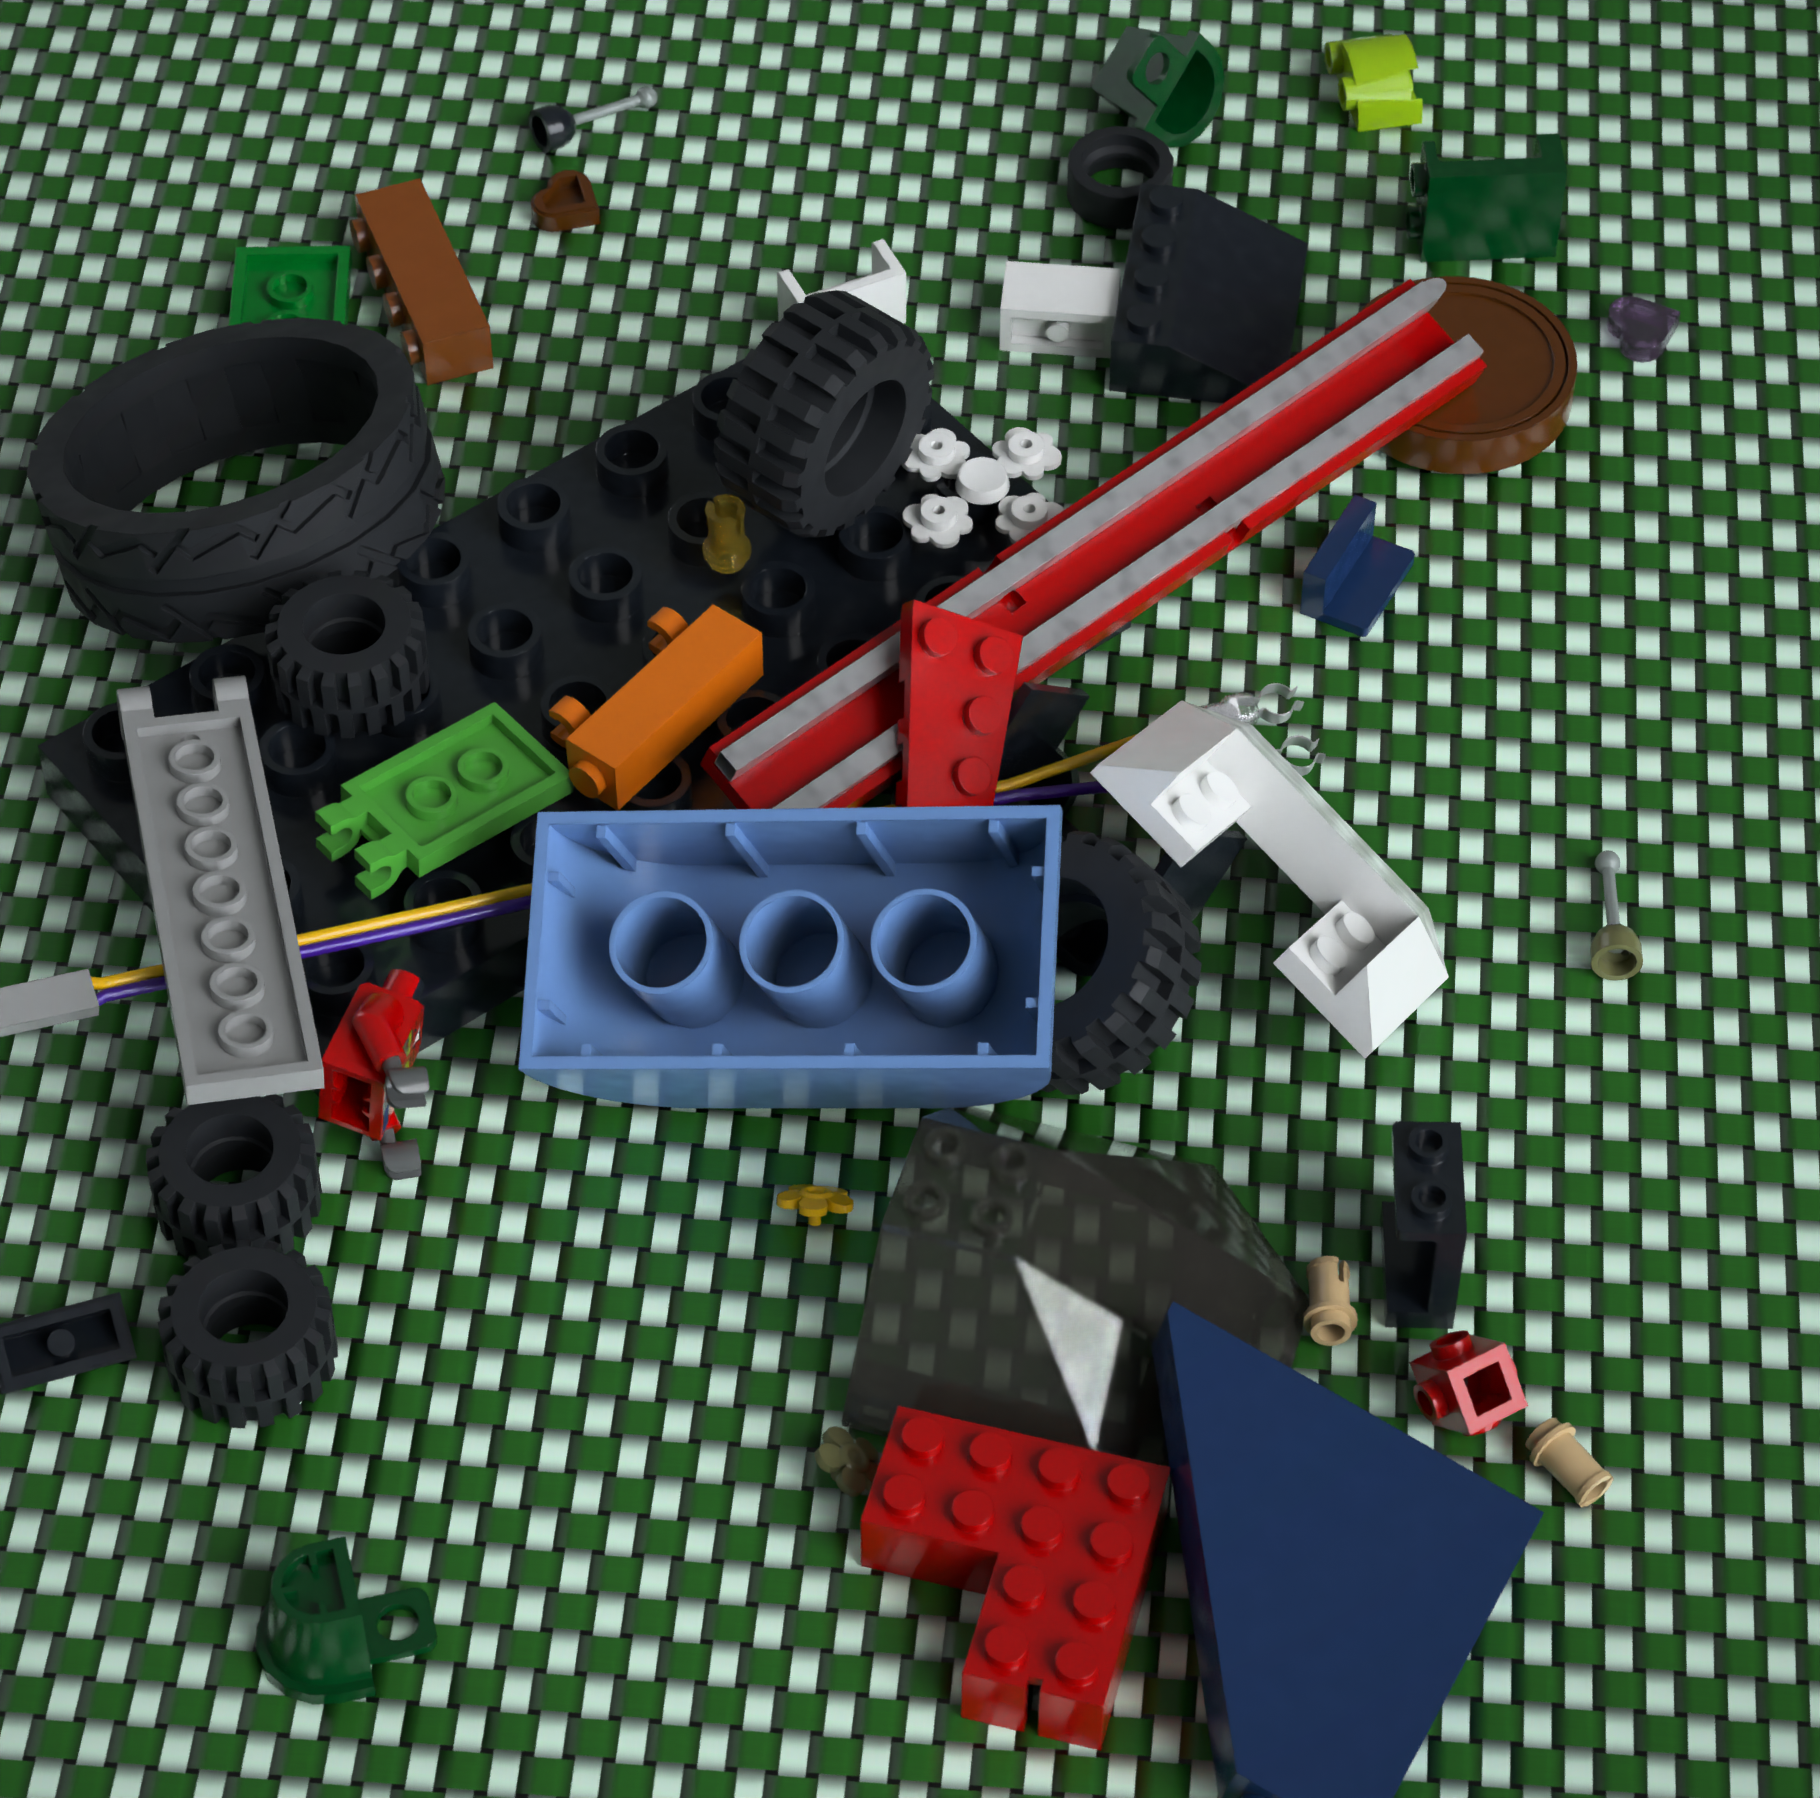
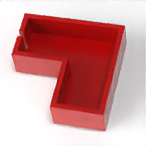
M898 1405L860 1520L861 1566L985 1595L962 1671L961 1718L1024 1732L1028 1717L1029 1684L1041 1686L1039 1693L1038 1736L1101 1751L1168 1513L1171 1467Z

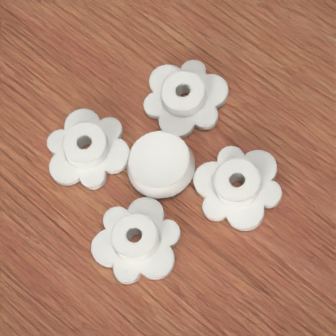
M1024 427L1012 428L1005 434V441H997L992 446V455L997 460L988 457H977L966 461L965 459L970 455L969 445L962 441H956V435L951 430L938 428L926 435L916 434L911 445L913 450L905 464L901 463L902 467L909 472H920V477L927 482H935L941 476L947 479H956L955 488L960 496L946 498L936 494H928L921 499V504H912L904 509L903 523L911 529V538L918 543L930 541L934 546L942 549L957 545L960 535L968 534L973 528V521L967 516V502L988 505L1000 501L998 506L1000 516L996 518L995 528L1002 534H1009V539L1013 544L1064 510L1061 505L1055 502H1046L1045 497L1040 493H1029L1021 497H1005L1010 489L1009 478H1017L1023 475L1025 479L1035 481L1043 477L1044 471H1051L1060 466L1062 454L1059 449L1053 446V438L1048 433H1035Z

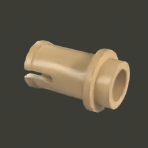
M1336 1256L1318 1257L1312 1260L1306 1269L1309 1286V1307L1304 1312L1303 1325L1315 1342L1325 1346H1335L1346 1342L1357 1327L1358 1321L1357 1312L1350 1305V1267L1343 1260L1339 1264L1338 1275L1339 1258Z
M1550 1418L1540 1424L1530 1434L1525 1443V1446L1531 1452L1529 1456L1530 1462L1536 1467L1544 1466L1570 1492L1580 1507H1587L1608 1490L1613 1482V1477L1574 1438L1576 1429L1572 1424L1568 1422L1561 1424L1556 1418Z

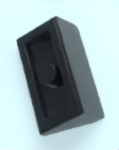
M120 1292L0 1324V1387L2 1395L137 1359Z

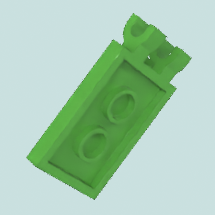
M493 702L341 784V802L329 804L315 811V820L327 831V833L316 838V847L333 862L351 851L361 835H363L369 842L354 849V857L366 870L355 876V885L372 900L387 891L396 882L404 868L408 867L419 878L573 793V783L569 777V770L496 702Z

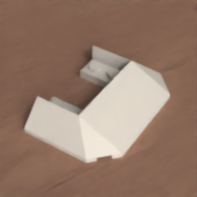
M1181 700L1100 762L1090 772L1180 867H1183L1236 822L1325 915L1295 941L1273 964L1364 1058L1369 1056L1449 978L1431 914L1426 904L1253 725Z

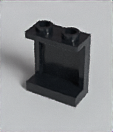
M1396 1121L1392 1126L1395 1202L1382 1201L1380 1215L1385 1327L1453 1329L1467 1238L1461 1122Z

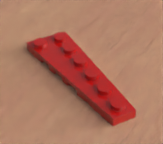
M915 599L902 604L899 683L905 684L904 718L898 720L897 745L903 746L902 781L896 782L895 806H993L1023 635Z

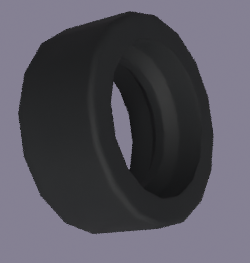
M1121 126L1094 130L1078 139L1069 152L1067 199L1073 210L1087 222L1110 229H1131L1134 224L1141 184L1131 187H1111L1097 182L1090 176L1106 169L1126 168L1147 176L1149 180L1144 182L1145 184L1172 186L1174 158L1167 145L1150 132L1135 127Z

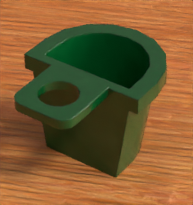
M1127 26L1091 88L1105 101L1136 120L1134 127L1152 133L1163 141L1167 147L1174 148L1186 146L1201 136L1211 123L1222 100L1225 76L1221 57L1215 47L1200 33L1189 30L1185 37Z
M345 1536L311 1543L295 1549L278 1563L271 1578L270 1601L257 1623L256 1633L257 1657L267 1680L287 1697L312 1705L345 1703L376 1696L371 1665L424 1654L432 1651L437 1644V1633L429 1597L423 1589L409 1588L358 1599ZM393 1610L409 1611L418 1619L416 1631L410 1637L403 1640H390L383 1637L379 1633L377 1625L386 1613Z

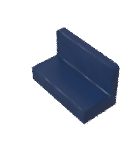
M1354 495L1304 570L1300 614L1365 637L1370 633L1413 566L1415 553L1412 550L1373 536L1377 503Z

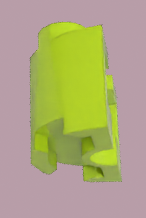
M1384 34L1326 42L1324 56L1329 75L1336 74L1341 108L1343 111L1350 110L1358 132L1422 124L1423 101L1422 98L1417 99L1415 96L1410 70L1419 68L1413 46L1406 34Z

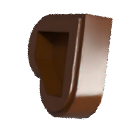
M563 170L554 174L548 181V188L539 191L531 199L532 222L543 231L558 232L600 224L599 207L590 180L579 171Z

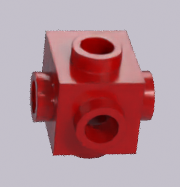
M1466 1330L1455 1331L1432 1341L1429 1345L1431 1352L1409 1362L1417 1382L1413 1388L1415 1401L1421 1413L1427 1420L1432 1422V1425L1461 1432L1463 1436H1474L1492 1430L1501 1423L1503 1418L1528 1406L1517 1377L1516 1366L1504 1342L1470 1335Z

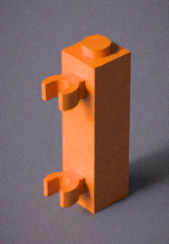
M714 604L690 626L679 613L671 608L662 607L647 621V626L659 633L649 642V649L657 656L591 715L584 705L570 696H564L549 710V716L560 722L551 732V738L557 744L566 748L569 777L576 789L589 798H598L617 811L620 810L764 675L762 632Z

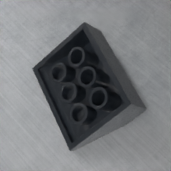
M1141 183L1111 338L1109 391L1225 403L1291 358L1308 243L1199 189Z

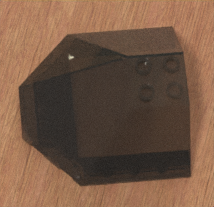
M977 1107L946 1108L921 1118L881 1224L842 1416V1426L888 1437L899 1405L1160 1465L1165 1462L1167 1467H1170L1152 1343L1173 1301L1292 1368L1304 1331L1303 1317L1304 1312L1309 1307V1298L1214 1165Z

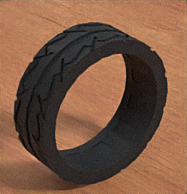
M289 318L262 320L261 323L257 324L247 322L207 330L165 344L166 347L159 350L152 349L114 367L82 388L85 391L79 396L73 395L49 418L34 442L37 445V450H31L27 476L74 606L95 625L123 636L127 633L132 638L165 643L207 642L219 637L226 640L265 632V625L270 624L269 613L274 605H283L282 595L291 588L296 590L302 589V581L313 576L321 580L328 578L327 572L340 570L342 575H353L355 570L368 571L369 578L373 579L380 575L388 576L398 568L395 565L401 560L407 561L430 536L442 512L438 508V504L444 503L445 477L441 469L432 433L427 426V416L418 385L416 386L414 371L404 352L402 353L398 346L379 332L350 323L344 326L340 321ZM329 443L345 445L333 457L301 477L259 495L226 505L187 512L142 513L131 511L149 495L175 479L218 460L252 450L286 444Z

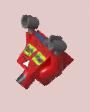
M401 969L390 970L382 987L369 982L359 985L322 1058L324 1088H321L319 1093L318 1118L369 1136L372 1141L379 1140L385 1173L394 1180L419 1177L422 1174L417 1138L397 1142L395 1140V1133L401 1129V1124L394 1108L425 1107L426 1098L424 1093L429 1090V1078L426 1067H412L422 1040L424 1006L419 1000L425 989V984L415 974Z

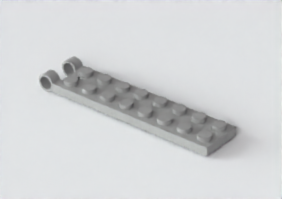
M245 675L212 679L215 711L155 718L149 686L117 689L122 740H124L187 1105L324 1088V1068Z

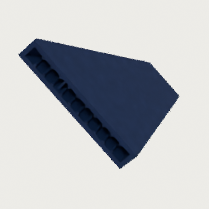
M1173 1301L1155 1336L1152 1350L1169 1466L1171 1467V1479L1218 1798H1394L1544 1512Z

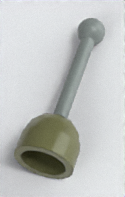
M1606 850L1597 855L1595 867L1603 876L1607 925L1598 930L1593 938L1590 956L1592 969L1599 977L1617 981L1628 979L1640 971L1643 965L1642 945L1636 933L1631 928L1620 924L1615 873L1620 868V858L1615 852Z

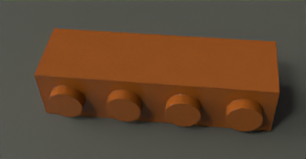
M421 179L356 194L357 218L349 222L352 239L358 253L367 252L368 254L366 264L373 288L375 290L384 289L385 291L383 302L386 315L392 328L400 326L402 329L400 340L409 364H418L427 386L494 368L489 323Z

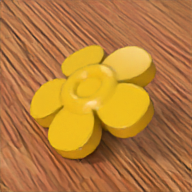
M800 1184L789 1186L788 1191L777 1194L776 1204L783 1209H799V1214L808 1216V1225L819 1226L821 1225V1217L827 1215V1211L839 1214L853 1211L854 1200L847 1196L848 1192L838 1187Z

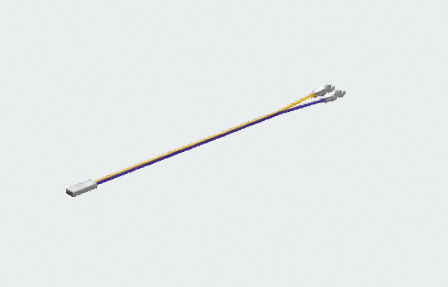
M1271 683L1261 690L1259 697H1254L1252 693L1239 692L1226 695L1219 702L1199 707L1254 726L1259 717L1269 723H1283L1290 718L1293 710L1301 711L1304 701L1296 700L1291 710L1284 714L1273 713L1267 708L1259 709L1257 705L1263 695L1276 693L1286 699H1290L1294 696L1298 687L1296 686L1291 690L1286 685ZM1135 735L1018 776L1000 780L997 782L993 806L1019 801L1109 793L1098 781L1019 788L1107 758ZM1291 736L1283 742L1280 749L1276 750L1281 754L1285 747L1296 745L1311 752L1316 748L1319 738L1312 742L1304 736ZM1317 753L1313 762L1303 767L1293 765L1288 760L1286 761L1301 776H1304L1312 770L1315 762L1322 764L1326 754ZM891 804V805H886V806H882V807H897V806H895V804ZM532 883L297 934L301 959L527 910L531 906ZM163 965L150 966L105 977L90 976L89 969L1 987L0 1037L98 1016L99 1006L106 1002L167 989Z

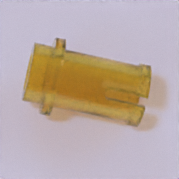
M717 495L714 497L715 504L711 501H708L706 504L705 514L708 537L704 540L702 552L704 559L715 571L730 574L742 569L750 559L752 552L750 540L745 536L744 517L746 508L744 502L734 495Z

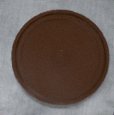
M1463 276L1430 277L1413 281L1416 285L1432 278H1441L1446 281L1444 293L1428 313L1455 343L1467 334H1470L1484 350L1480 358L1487 367L1472 386L1379 450L1398 461L1424 470L1449 474H1479L1516 466L1533 458L1549 447L1560 435L1569 419L1577 375L1575 346L1562 322L1553 312L1533 297L1494 281ZM1398 286L1391 288L1375 297L1373 300L1368 302L1358 313L1363 311L1365 308H1367L1368 306H1370L1371 304H1373L1374 302H1376L1377 300H1379L1380 298H1382Z

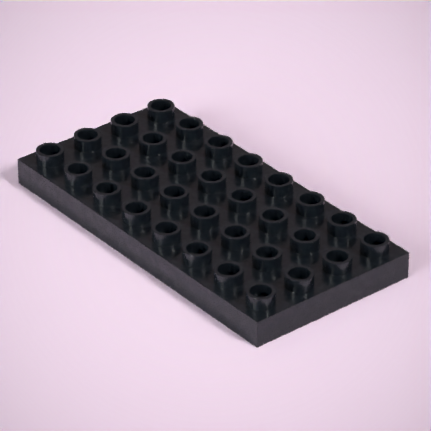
M742 359L721 372L704 377L697 385L626 424L609 429L600 438L533 475L512 482L502 492L432 530L430 536L407 561L401 560L395 565L398 568L386 577L393 579L394 588L404 586L411 592L412 602H418L421 607L425 623L430 668V683L427 693L421 694L422 703L414 712L404 711L405 720L398 725L392 726L387 723L381 726V733L368 736L367 731L355 733V738H341V734L338 732H331L326 737L315 734L313 725L301 728L293 723L292 714L284 715L278 706L277 697L273 693L265 632L233 638L222 645L212 647L202 652L195 660L147 685L150 687L154 717L215 711L212 679L245 675L296 934L530 884L533 880L537 813L420 878L408 867L404 868L396 882L387 891L370 900L355 885V876L366 869L354 857V849L369 841L361 835L351 851L331 862L316 847V838L327 833V831L315 820V811L329 804L341 802V784L493 702H496L568 769L566 748L560 746L551 738V732L560 722L549 716V710L564 696H570L584 705L592 715L657 656L649 649V642L659 633L647 626V621L662 607H668L679 613L690 626L712 604L762 632L764 675L618 811L737 809L700 765L708 748L901 619L902 604L914 599L926 603L978 567L984 572L991 565L996 555L1013 545L1009 539V534H1002L995 528L996 518L1000 516L998 512L1000 501L988 505L967 502V516L972 519L973 528L968 534L960 535V540L954 547L942 549L934 546L930 541L927 543L915 542L911 538V529L903 523L904 509L912 504H921V499L928 494H936L946 498L960 496L955 488L956 479H947L941 476L935 482H927L920 477V472H909L900 465L894 474L896 479L886 492L882 491L876 497L875 505L866 514H858L855 517L854 524L845 530H835L834 535L825 537L803 538L795 535L733 498L727 493L715 466L717 459L714 454V439L720 434L717 422L720 411L726 408L729 399L726 394L733 379H738L745 366L742 364L744 361ZM931 397L930 405L926 406L923 416L926 420L920 434L926 435L938 428L949 429L956 435V441H962L969 445L970 455L965 459L966 461L977 457H988L997 460L984 443ZM1020 476L1009 478L1010 489L1005 497H1021L1029 493L1038 492ZM1129 621L1121 628L1107 636L1105 639L1091 647L1089 650L1078 656L1076 659L1080 658L1081 656L1085 655L1086 653L1090 652L1091 650L1095 649L1096 647L1100 646L1101 644L1105 643L1106 641L1110 640L1111 638L1130 628L1131 621ZM116 702L96 710L89 718L37 747L47 795L153 912ZM573 785V793L539 812L617 810L598 798H589L583 795ZM530 909L302 959L321 1058H323L359 985L369 982L382 987L389 971L393 969H401L415 974L425 984V989L419 1000L424 1006L422 1040L419 1052L523 991L525 987ZM313 1089L319 1097L320 1089Z

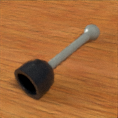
M644 86L634 96L574 115L561 106L546 105L530 112L529 126L537 147L542 152H551L571 142L576 133L577 125L636 106L645 109L651 108L657 102V94L653 88Z

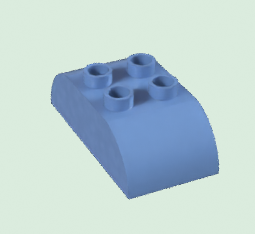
M1061 805L537 812L518 1069L539 1082L572 1093L616 1102L671 1108H961L1001 1103L1033 1094L1049 1083L1052 1071L1063 817Z

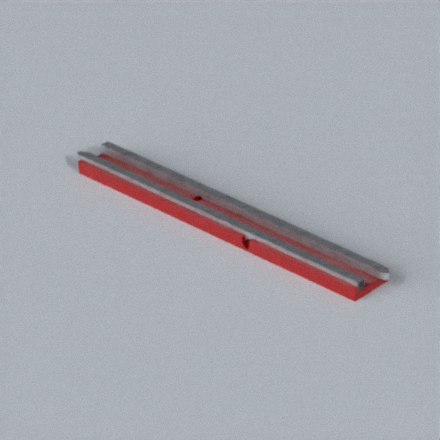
M1432 278L1425 282L1422 281L1417 285L1409 279L996 555L991 565L984 572L978 567L926 603L1023 635L1013 700L1024 682L1041 683L1472 386L1487 367L1480 358L1484 350L1470 334H1467L1455 343L1428 313L1446 289V281L1444 279ZM901 619L708 748L700 765L737 809L859 808L902 778L903 746L897 745L898 720L904 718L905 684L899 683Z

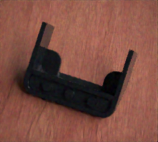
M1024 682L1011 703L998 781L1069 758L1058 746L1090 696L1082 689ZM1076 768L1019 789L1080 783L1079 773ZM1077 796L1019 801L999 805H1061L1063 811L1062 836L1067 839L1068 833L1079 831L1065 818ZM1226 830L1183 867H1180L1165 852L1154 869L1172 885L1173 890L1183 897L1192 912L1190 922H1193L1245 844L1247 838L1241 832ZM1107 919L1091 920L1077 925L1057 940L1056 957L1070 971L1079 976L1092 977L1096 972L1107 946Z

